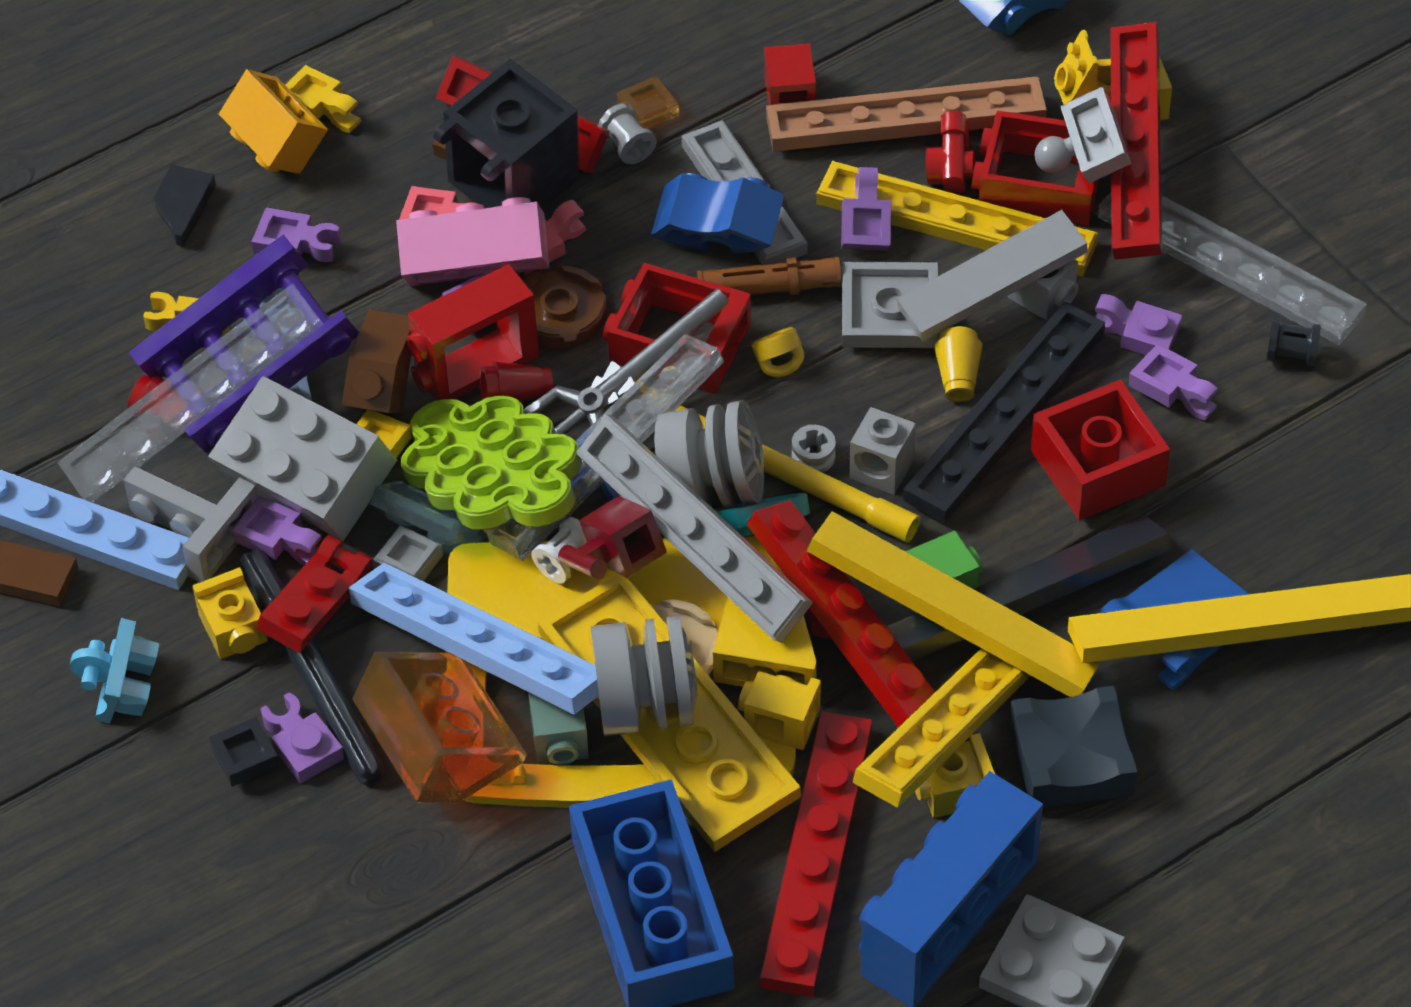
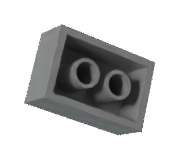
M264 376L261 377L208 456L229 481L235 483L240 477L255 484L258 496L260 495L299 512L302 520L341 541L345 540L397 461L378 435Z

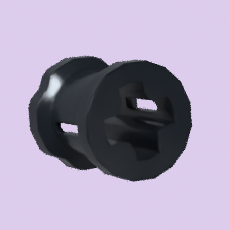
M1273 318L1266 361H1274L1276 357L1306 361L1307 367L1315 368L1321 325L1313 324L1311 328L1282 324L1280 319Z

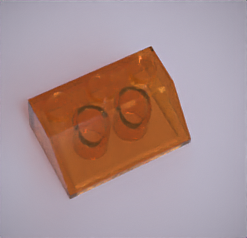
M374 652L353 696V701L415 802H461L524 762L527 753L467 661L451 653Z

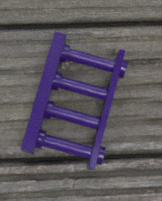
M284 234L128 352L136 364L149 377L153 378L158 375L161 378H168L197 418V421L186 428L185 431L205 453L215 447L262 376L290 389L329 358L343 354L359 334V331L341 310L329 318L298 277L299 273L309 265ZM279 288L284 289L314 329L312 333L292 348H290L260 307L261 302ZM239 318H244L275 359L274 362L253 378L221 337L222 331ZM202 347L208 350L236 389L235 392L214 408L182 366L188 357Z

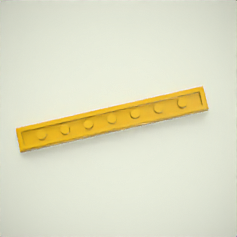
M1411 574L1069 617L1068 633L1082 663L1408 622L1411 621Z

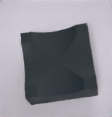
M1114 686L1095 688L1078 696L1058 700H1037L1033 698L1012 700L1010 726L1027 794L1043 803V808L1135 795L1137 768L1124 733Z

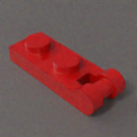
M332 535L326 536L314 556L260 614L256 629L300 653L350 597L349 587L369 573L373 564V558L361 551L354 554L343 547V541ZM335 565L336 567L344 570V572L341 575L335 572L334 570L330 569L331 566Z

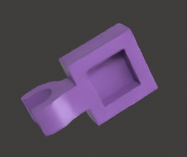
M859 167L858 174L855 175L856 199L844 198L842 202L841 249L888 251L890 248L891 201L877 200L878 168Z
M1101 294L1095 308V312H1097L1096 318L1105 322L1104 333L1122 336L1121 348L1147 355L1156 344L1171 350L1182 319L1181 314L1136 301L1131 311L1120 299L1107 294Z
M1156 344L1129 373L1130 387L1167 407H1170L1179 399L1190 414L1205 421L1217 409V405L1210 400L1217 393L1218 388L1209 381L1197 378V364L1159 344Z
M260 495L231 530L235 543L251 550L259 548L265 551L267 557L274 560L285 550L303 566L317 552L318 548H316V545L322 539L321 535L308 528H302L303 522L299 512Z

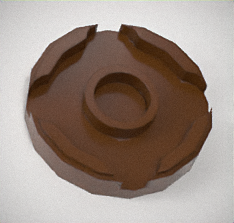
M567 265L555 266V271L543 273V269L532 272L522 280L534 294L538 345L549 348L573 347L589 341L601 330L607 318L606 296L599 280L587 271Z

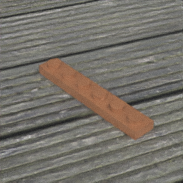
M1037 76L767 105L766 119L772 151L775 152L941 134V115L948 111L964 113L966 115V129L968 131L992 128L997 110L1046 118V106Z

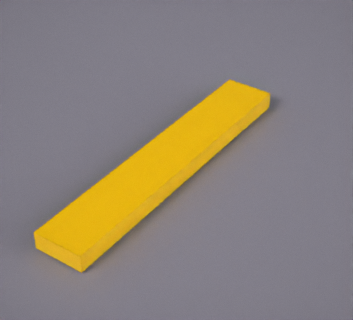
M832 161L816 193V204L842 211L844 198L856 199L855 175L858 174V168ZM878 173L877 200L891 201V225L988 250L1045 219ZM1075 226L1087 242L1088 248L1086 254L1075 259L1078 261L1077 275L1083 277L1096 248L1098 232Z
M831 512L812 538L807 552L1070 698L1083 694L1101 661L1082 663L1074 644L834 512Z
M981 648L856 768L853 783L898 808L1031 675Z

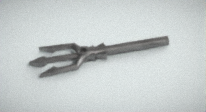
M717 288L623 367L611 361L603 378L601 379L596 376L592 386L582 391L557 385L524 409L525 414H539L560 399L578 407V409L554 428L556 434L566 435L585 418L589 420L592 430H594L604 415L607 414L608 409L622 405L619 399L640 393L634 383L728 305V299Z

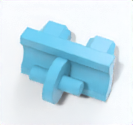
M121 618L116 639L112 640L109 654L104 651L105 644L100 640H92L89 648L79 649L72 654L70 669L73 674L82 678L81 687L83 689L94 690L97 682L103 681L95 716L96 721L110 724L115 711L142 716L151 685L150 683L125 677V672L130 670L150 676L157 658L159 643L134 635L136 621Z

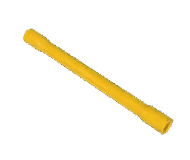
M636 381L634 383L640 393L619 399L622 404L620 405L621 407L649 420H657V416L661 413L687 409L666 399L661 393ZM699 414L705 428L706 417ZM762 444L765 473L865 520L870 526L906 543H909L915 536L921 520L919 515L883 498H875Z

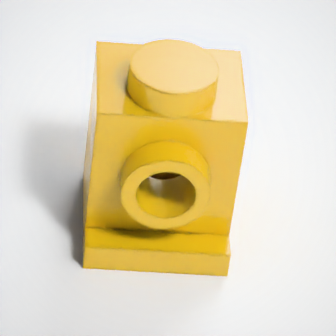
M240 567L192 585L199 617L220 659L236 653L248 652L255 646L267 642V635L256 629L261 612L244 580Z
M758 671L754 682L748 680L745 682L740 694L738 710L744 712V719L760 738L804 750L821 710V680L810 678L808 685L797 683L794 679L787 676H773Z
M980 733L971 735L969 741L964 742L915 790L918 800H927L933 818L953 814L957 801L963 791L971 784L977 786L989 771L994 773Z

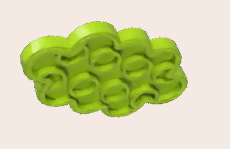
M493 396L485 398L472 406L455 399L434 401L423 406L411 419L410 432L414 443L405 450L401 457V468L405 479L411 486L425 489L429 502L433 507L440 510H455L458 519L464 526L471 529H488L513 518L525 526L538 527L560 520L571 511L575 503V494L570 480L578 474L582 466V458L576 454L579 447L575 440L564 434H556L549 417L538 413L525 414L523 405L519 400L510 396Z

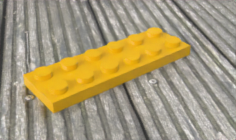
M618 573L537 622L539 634L546 642L594 665L591 626L625 622L632 644L638 645L643 644L645 620L654 619L657 642L669 641L666 623L633 583ZM694 658L698 695L693 711V725L680 727L676 703L665 705L667 729H659L652 708L644 707L641 708L639 732L620 735L658 782L672 779L684 815L712 850L716 852L800 798L801 788ZM598 696L593 701L601 710L600 700Z

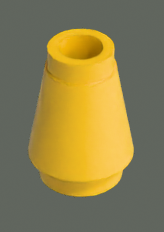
M956 326L943 330L939 334V340L934 345L945 389V397L953 402H965L974 397L983 345L978 339L976 331L968 327Z

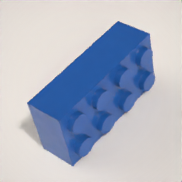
M991 771L988 772L977 786L969 785L959 797L955 812L945 823L938 821L929 831L924 842V848L914 860L906 858L896 870L889 889L882 897L879 895L873 896L864 907L859 919L862 924V939L859 944V951H861V976L905 1005L916 1007L1037 863L1043 803Z
M672 779L570 805L572 842L626 1007H670L733 990V954Z

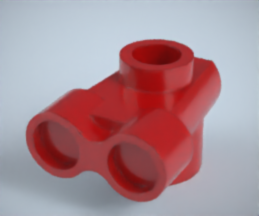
M948 111L941 115L943 147L926 149L928 185H943L946 192L961 194L966 192V179H972L975 154L974 151H969V131L966 129V115L958 111Z

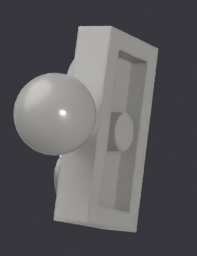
M1103 87L1061 106L1070 137L1066 139L1057 136L1046 137L1038 143L1035 149L1036 164L1041 170L1050 174L1064 171L1069 166L1072 156L1076 155L1081 173L1088 183L1131 164L1110 97Z

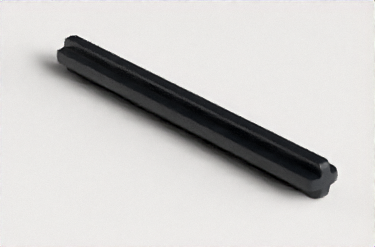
M255 548L250 553H244L240 558V563L245 577L265 610L285 587L265 551ZM314 639L300 653L284 645L329 729L343 747L344 756L358 781L364 785H369L373 781L380 780L385 773L383 762Z

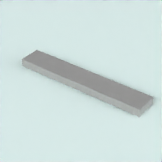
M608 414L604 415L576 454L623 498L651 509L659 532L773 640L782 643L813 602L615 417Z

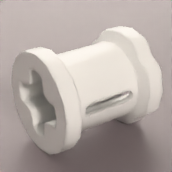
M573 517L565 519L559 525V532L546 545L539 544L532 551V559L539 571L545 577L558 584L564 583L571 576V567L562 564L558 559L559 550L564 545L569 544L579 548L587 543L579 520Z

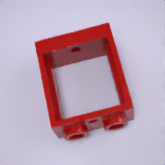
M997 110L992 129L984 128L982 134L980 155L985 156L984 162L976 161L973 171L972 189L979 190V201L1042 218H1047L1063 210L1072 224L1089 226L1099 179L1088 183L1081 173L1080 166L1074 187L999 176L1004 152L1035 157V149L1044 138L1057 136L1066 139L1070 137L1065 121ZM1076 155L1072 156L1071 162L1078 163Z
M644 263L636 279H629L626 283L619 311L617 314L611 313L606 321L603 340L608 342L609 362L613 361L617 365L624 366L655 340L637 334L651 306L685 315L718 288L726 296L729 304L707 321L715 325L701 352L677 346L646 372L650 375L717 394L751 326V294Z
M509 264L408 313L411 334L406 337V340L414 357V366L410 368L411 375L418 389L422 393L428 391L435 401L456 399L480 387V369L483 366H491L493 361L524 365L539 357L534 294ZM497 322L498 330L445 356L444 347Z

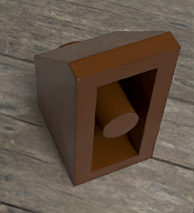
M368 309L349 356L342 405L386 413H403L412 355L406 337L411 334L408 315Z

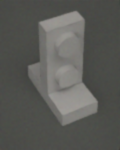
M136 466L123 480L130 510L138 518L146 522H157L173 532L189 538L182 549L188 576L198 582L210 579L237 546L231 530L258 498L256 485L240 477L217 505Z

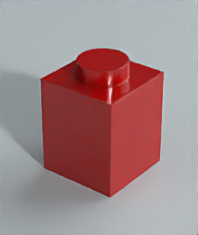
M810 43L764 47V72L768 105L816 100V79Z

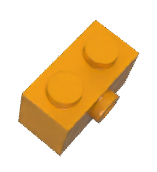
M246 69L219 112V115L231 127L230 134L239 142L249 146L257 154L255 157L257 163L273 173H279L280 170L300 174L328 131L278 77Z

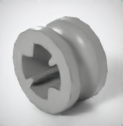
M807 425L794 433L792 438L793 459L820 472H825L833 466L836 458L835 436L829 429L820 425ZM816 445L817 450H821V452L810 453V448L806 449V447Z

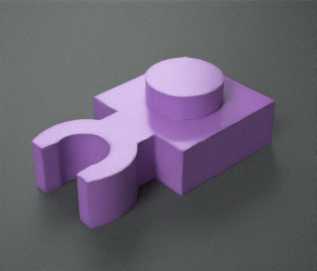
M266 207L252 239L253 254L256 255L284 234L300 255H302V252L310 253L317 261L332 262L334 259L333 247L330 244H324V242L340 244V227L332 223L312 226L311 215Z
M288 692L284 695L288 713L282 716L274 715L266 705L261 708L265 728L270 733L275 734L271 737L274 750L301 784L345 758L343 747L315 712L302 719L299 700L295 695Z

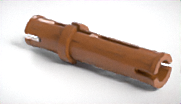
M796 257L786 258L785 263L697 271L698 279L747 292L751 295L789 292L790 296L800 295L801 290L842 287L839 257L811 261H796Z

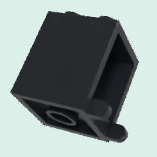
M511 59L443 112L444 123L434 133V139L440 144L446 145L448 182L473 202L483 205L484 208L502 206L504 200L522 197L530 199L531 202H537L543 210L579 180L578 110Z

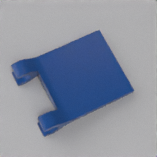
M1191 549L1130 595L1109 601L1101 609V613L1249 594ZM1224 645L1167 652L1161 659V662L1167 668L1157 675V679L1171 690H1175L1184 683L1200 663Z

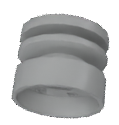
M744 400L730 402L727 404L726 411L720 404L709 406L706 414L705 428L694 408L661 413L657 416L654 439L656 456L710 507H712L714 499V488L725 508H732L738 505L739 498L745 505L757 504L762 501L764 492L763 447L752 412Z
M680 615L667 617L669 641L657 642L654 619L645 620L643 644L638 645L632 644L625 622L591 626L604 736L639 732L641 708L644 707L652 708L659 729H667L665 705L676 703L680 727L693 725V711L698 695L692 645L681 625Z

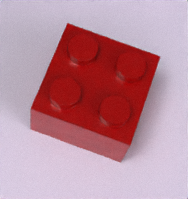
M1121 379L1034 414L1031 451L1079 521L1166 486L1170 448Z

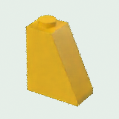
M764 556L783 574L772 558ZM727 596L713 649L714 682L743 687L747 680L754 682L758 671L773 676H787L794 679L797 683L808 685L810 678L816 679V658L804 615L781 643L773 640Z

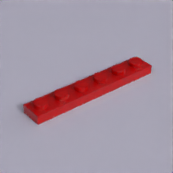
M1156 22L1111 27V103L1131 160V164L1111 173L1112 251L1115 260L1162 255L1159 31Z
M787 500L756 510L746 524L786 578L813 602L809 609L899 728L935 691L847 574L807 552L810 542L816 533L793 502Z
M821 711L760 976V988L814 997L860 788L853 783L856 768L866 760L872 733V719Z

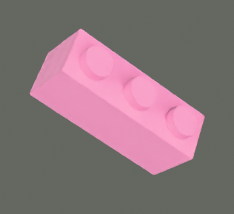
M510 198L504 200L502 206L484 208L481 204H465L456 207V212L439 215L434 210H420L410 213L409 219L396 220L401 276L410 286L471 279L482 272L487 275L507 264L516 273L550 268L544 212L537 202H531L528 198Z

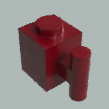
M618 496L579 520L587 543L579 548L569 544L564 545L559 550L558 559L562 564L594 579L603 578L607 569L628 578L666 554L667 551L652 510Z

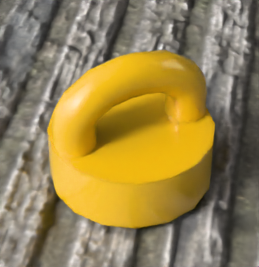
M793 327L768 334L755 340L753 345H751L762 371L771 377L788 376L798 370L804 361V350L796 328ZM789 351L792 352L793 357L789 362L779 366L772 365L771 358Z

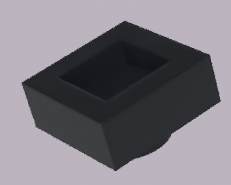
M257 717L209 737L211 749L231 787L279 767L277 754Z

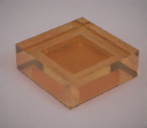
M657 76L617 92V104L624 103L632 106L637 113V121L643 128H651L679 116V104Z

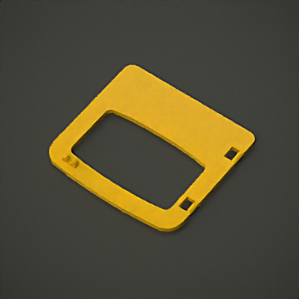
M756 536L744 537L763 556L771 558ZM666 538L662 539L667 553L629 576L628 579L651 606L662 604V600L671 599L695 604L710 615L718 631L727 596ZM549 541L466 543L457 546L450 553L447 593L544 640L539 634L537 622L617 573L607 569L603 578L594 579L571 568V576L564 583L558 584L545 577L532 559V551L539 544L546 545ZM445 651L442 768L445 783L454 795L467 802L476 804L569 808L570 805L659 783L644 764L571 766L523 764L489 759L485 755L487 671ZM761 738L790 775L793 776L796 763V748Z

